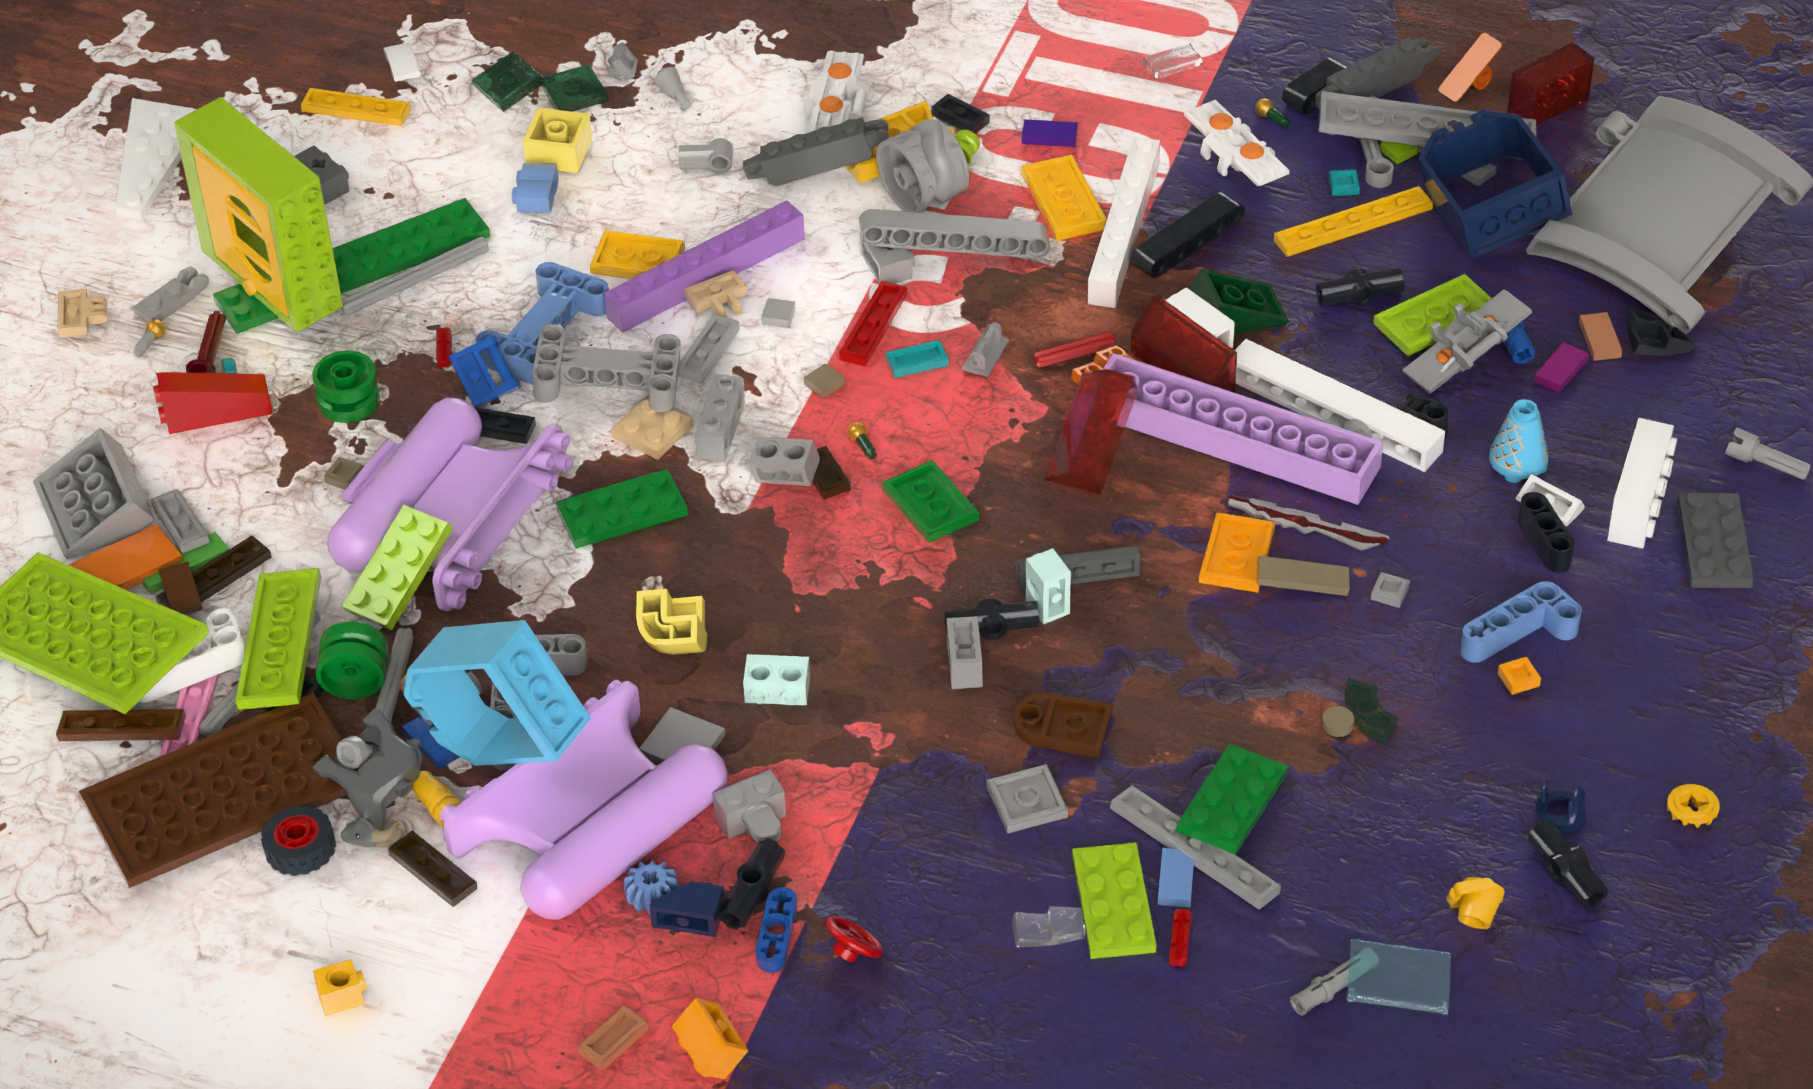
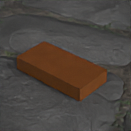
M188 562L158 569L170 609L184 615L203 610Z

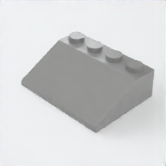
M101 428L33 480L51 527L66 559L112 545L140 532L155 520L122 445Z

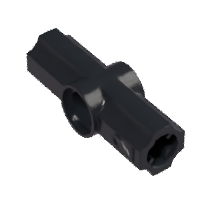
M1400 268L1367 273L1364 269H1354L1348 272L1344 278L1316 283V293L1320 307L1353 301L1358 306H1365L1373 302L1376 296L1404 291L1405 283Z
M987 599L980 602L973 609L944 612L946 634L947 618L977 616L979 634H982L988 640L1000 639L1009 630L1039 627L1040 622L1036 601L1002 605L999 600Z
M1544 820L1536 824L1535 828L1529 832L1528 840L1545 859L1547 871L1552 880L1558 884L1564 883L1583 907L1592 909L1598 906L1607 897L1608 889L1590 868L1589 859L1583 848L1579 845L1572 846L1553 822Z
M767 838L765 841H759L748 862L738 868L736 873L737 881L718 912L719 920L723 921L727 927L735 930L745 927L756 906L766 899L767 887L785 857V849L780 847L777 841Z

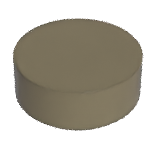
M1333 706L1324 711L1322 728L1327 734L1343 737L1353 730L1354 715L1349 709L1342 706Z

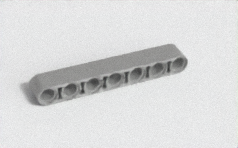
M868 209L859 217L862 240L870 246L1041 258L1050 251L1047 229L1043 223L1037 221Z

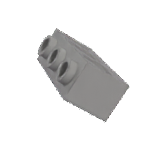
M715 374L695 431L697 459L726 461L745 404L743 377Z

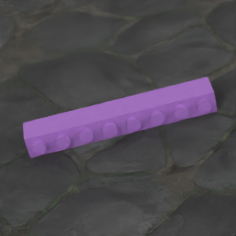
M786 200L604 293L607 319L623 333L686 301L684 288L735 270L738 274L805 240L803 214Z

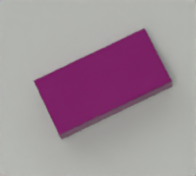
M1563 342L1537 371L1534 382L1560 393L1588 361L1589 353Z

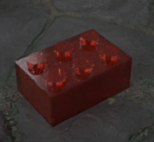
M1571 42L1512 72L1507 113L1519 114L1521 118L1535 119L1536 126L1588 101L1595 58L1580 46Z

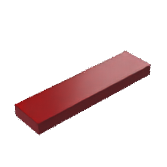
M884 281L880 282L839 352V360L866 367L908 295L907 287Z

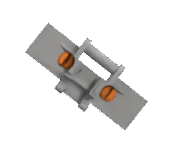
M1505 289L1476 312L1471 311L1467 314L1464 310V305L1459 303L1453 308L1455 321L1443 331L1438 321L1430 326V331L1436 344L1405 367L1402 372L1428 394H1431L1459 371L1464 372L1466 369L1474 366L1473 362L1495 344L1498 345L1500 342H1504L1508 338L1507 333L1532 314V310Z

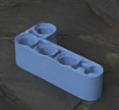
M1548 581L1539 582L1467 623L1462 631L1461 656L1463 659L1473 663L1484 661L1542 626L1560 640L1574 639L1579 631L1581 606L1556 584Z

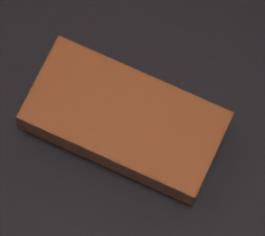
M1608 312L1580 315L1579 325L1593 361L1621 358L1622 348Z
M623 1005L577 1046L578 1054L601 1071H604L649 1030V1024L645 1019Z

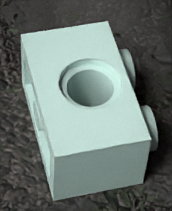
M1052 548L1026 558V602H1037L1040 621L1046 624L1070 614L1071 571Z

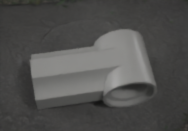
M723 138L714 139L709 145H679L680 169L709 168L713 173L725 174L732 168L733 146L730 141Z

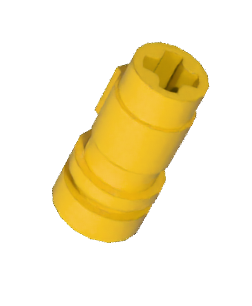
M421 771L419 778L413 783L412 790L416 793L418 799L426 806L434 820L444 829V822L440 819L442 810L449 804L457 807L462 802L443 781H439L430 771Z

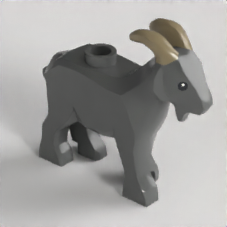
M375 707L362 720L367 728L358 737L365 744L377 746L379 748L378 752L372 754L359 769H348L340 763L337 756L333 761L327 754L312 767L317 775L331 778L345 789L359 815L356 821H352L347 817L344 818L346 827L341 832L342 840L348 844L367 848L389 847L402 837L403 830L398 828V821L393 822L389 828L384 830L385 808L398 797L403 798L411 792L413 783L420 776L421 763L423 761L422 752L419 749L422 742L415 738L405 742L397 737L394 726L384 716L382 711Z

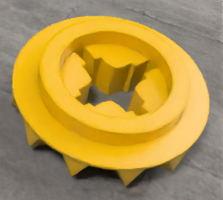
M1685 784L1673 789L1668 796L1667 810L1672 813V819H1680L1683 826L1691 823L1698 829L1701 824L1710 825L1712 820L1718 817L1720 809L1719 800L1706 787L1696 784ZM1689 800H1691L1695 808H1698L1697 812L1692 811L1691 807H1688Z

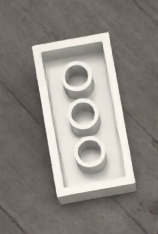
M1638 418L1615 494L1607 541L1643 549L1646 537H1653L1656 520H1652V517L1658 518L1662 500L1658 499V496L1664 497L1668 480L1664 479V476L1670 477L1674 461L1668 458L1669 455L1674 456L1677 438H1672L1674 425Z

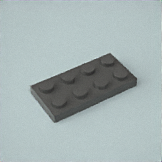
M1678 493L1677 504L1690 587L1752 588L1754 578L1739 493Z

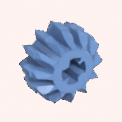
M653 859L647 865L639 861L638 869L629 868L628 877L624 878L625 882L623 883L628 905H634L637 913L646 909L649 915L651 901L679 888L675 870L669 869L666 862L656 865Z

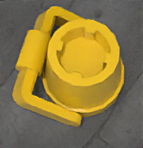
M1468 877L1462 882L1456 883L1450 889L1446 899L1450 908H1459L1458 920L1461 923L1476 929H1488L1491 926L1499 904L1503 901L1505 890L1490 878Z

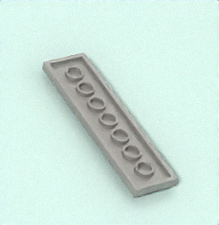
M1322 91L1318 132L1330 135L1338 134L1355 138L1376 139L1383 142L1406 143L1412 146H1425L1432 132L1445 127L1449 133H1453L1452 125L1461 121L1465 126L1473 124L1470 115L1477 112ZM1522 118L1536 136V120Z

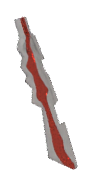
M1234 495L1230 496L1228 506L1245 511L1252 518L1276 522L1275 525H1280L1282 528L1294 527L1303 534L1317 531L1360 551L1389 541L1388 535L1342 522L1341 526L1321 521L1319 515L1291 508H1282L1276 506L1277 503L1254 498L1245 499Z

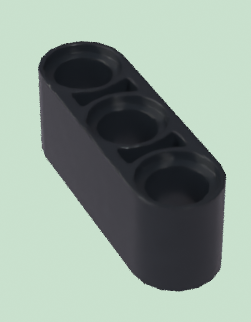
M1331 57L1325 59L1290 82L1283 91L1282 101L1302 114L1306 115L1317 108L1315 106L1316 93L1326 86L1327 77L1347 68V66Z
M1538 492L1524 494L1521 498L1518 518L1520 528L1548 570L1556 573L1567 571L1571 567L1574 549L1572 536L1543 494Z

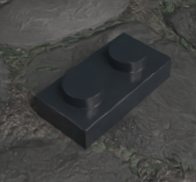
M950 94L945 95L931 106L932 116L960 130H969L976 134L990 123V114Z

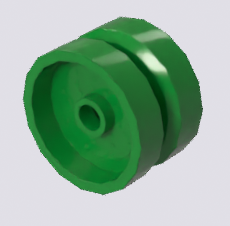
M346 350L329 354L316 363L312 371L318 410L325 418L340 423L357 422L369 417L377 410L380 403L375 364L369 356L361 352Z
M357 621L341 622L331 625L326 629L320 639L319 658L316 666V678L321 687L334 696L346 699H362L380 690L385 680V663L388 655L387 639L381 631L369 624Z

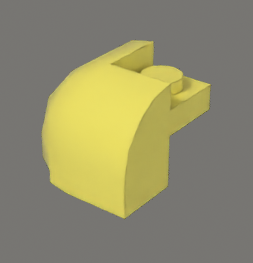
M667 589L637 591V625L639 632L650 647L660 653L671 655L699 653L706 650L705 600L702 596L672 599Z

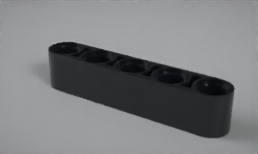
M1219 192L1136 247L1131 255V264L1151 278H1158L1237 225L1244 215L1245 207L1225 193Z

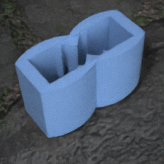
M524 163L522 170L517 171V187L512 189V203L517 205V212H551L559 181L557 164Z

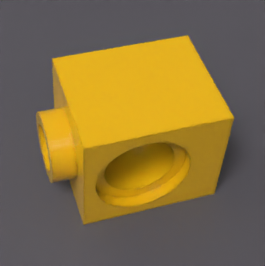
M352 959L313 970L317 993L325 1016L364 1004L361 991L367 990L362 970L355 971Z

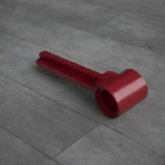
M214 311L213 314L209 315L198 357L186 365V373H216L213 363L226 321V316L220 314V311Z

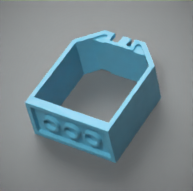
M525 620L444 627L407 669L404 696L412 707H422L418 710L422 717L433 722L435 727H432L429 732L438 744L475 766L557 761L591 719ZM484 669L517 718H507L485 705L479 697L480 692L465 670Z

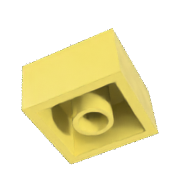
M537 108L523 140L525 163L557 164L558 171L578 173L592 141L590 114Z

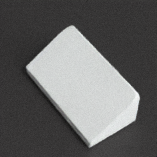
M1532 474L1516 497V500L1521 503L1522 496L1528 492L1543 494L1565 527L1585 508L1581 500Z

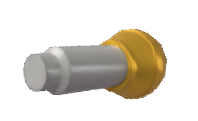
M154 319L147 323L145 334L136 344L133 351L137 356L145 353L154 340L165 334L163 322Z

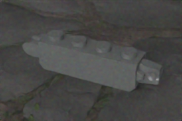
M1408 37L1327 77L1326 86L1316 93L1315 106L1320 109L1322 91L1362 97L1374 95L1379 98L1419 78L1424 72V65L1437 58L1439 49L1435 45L1428 47L1429 41L1424 37H1419V39L1415 40Z
M861 117L849 119L830 127H821L816 131L806 134H797L778 142L772 141L764 146H760V154L744 160L743 170L748 180L767 177L769 184L778 186L870 159L872 148L878 147L882 141L889 139V133H887L889 126L884 119L865 122L864 118Z

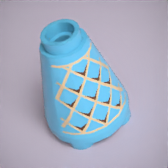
M1526 399L1515 402L1490 447L1489 461L1492 467L1501 475H1504L1505 479L1511 483H1518L1522 479H1528L1531 474L1537 476L1544 473L1548 466V449L1540 412L1533 401Z

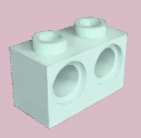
M747 654L743 680L745 703L807 705L810 683L809 657Z

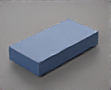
M1162 848L1158 905L1190 908L1194 860L1178 849Z

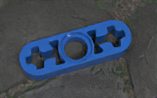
M776 888L767 897L756 946L757 966L764 972H777L786 964L797 914V897L794 891L789 888ZM781 902H785L783 914L778 913V906ZM774 925H781L785 928V931L781 934H771L768 932V929ZM770 946H775L776 954L772 958H766L770 954Z

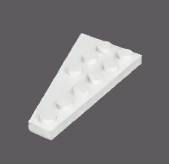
M132 98L115 205L117 216L143 220L182 159L174 121L197 109Z

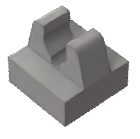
M623 42L614 46L613 55L607 61L611 66L605 70L612 78L622 75L627 81L635 77L638 63L637 58Z

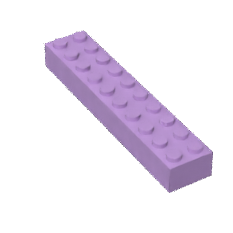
M1113 353L1089 388V415L1357 505L1381 468L1382 441Z

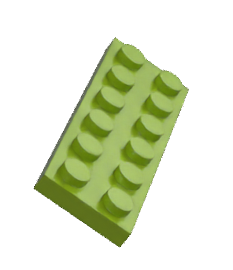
M319 568L259 574L235 700L238 710L300 704L322 577Z

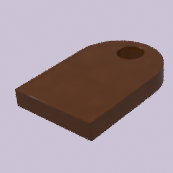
M1054 693L1032 694L1021 700L1014 710V730L1023 742L1034 747L1100 758L1113 714V704ZM1025 715H1034L1037 718L1034 720H1025L1022 717Z

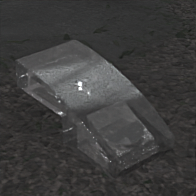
M1050 906L1047 914L1014 913L1012 919L1016 947H1040L1063 944L1082 939L1086 935L1081 908Z

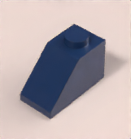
M691 881L651 901L650 915L652 927L716 937L721 921L719 920L718 912L725 902L723 886Z

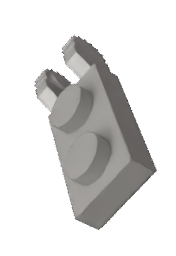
M188 266L179 272L177 278L172 279L133 306L134 314L146 322L154 319L163 321L192 301L203 289L205 290L207 285H209V278L203 273L198 275L197 269Z

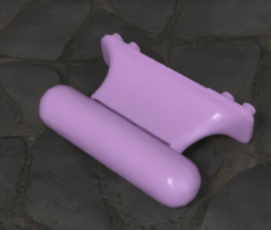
M614 680L607 687L606 695L600 700L595 697L587 700L584 708L591 719L557 761L517 763L481 789L478 786L471 787L465 794L464 802L457 807L449 804L440 814V819L444 822L445 834L443 838L446 841L447 850L457 858L465 856L481 843L492 840L514 842L539 854L540 857L532 862L523 872L520 890L530 910L545 919L557 920L572 914L713 803V792L723 789L727 785L728 772L724 760L710 747L700 744L681 747L658 766L653 764L640 751L630 731L640 717L639 692L637 686L630 681L622 683L619 680Z

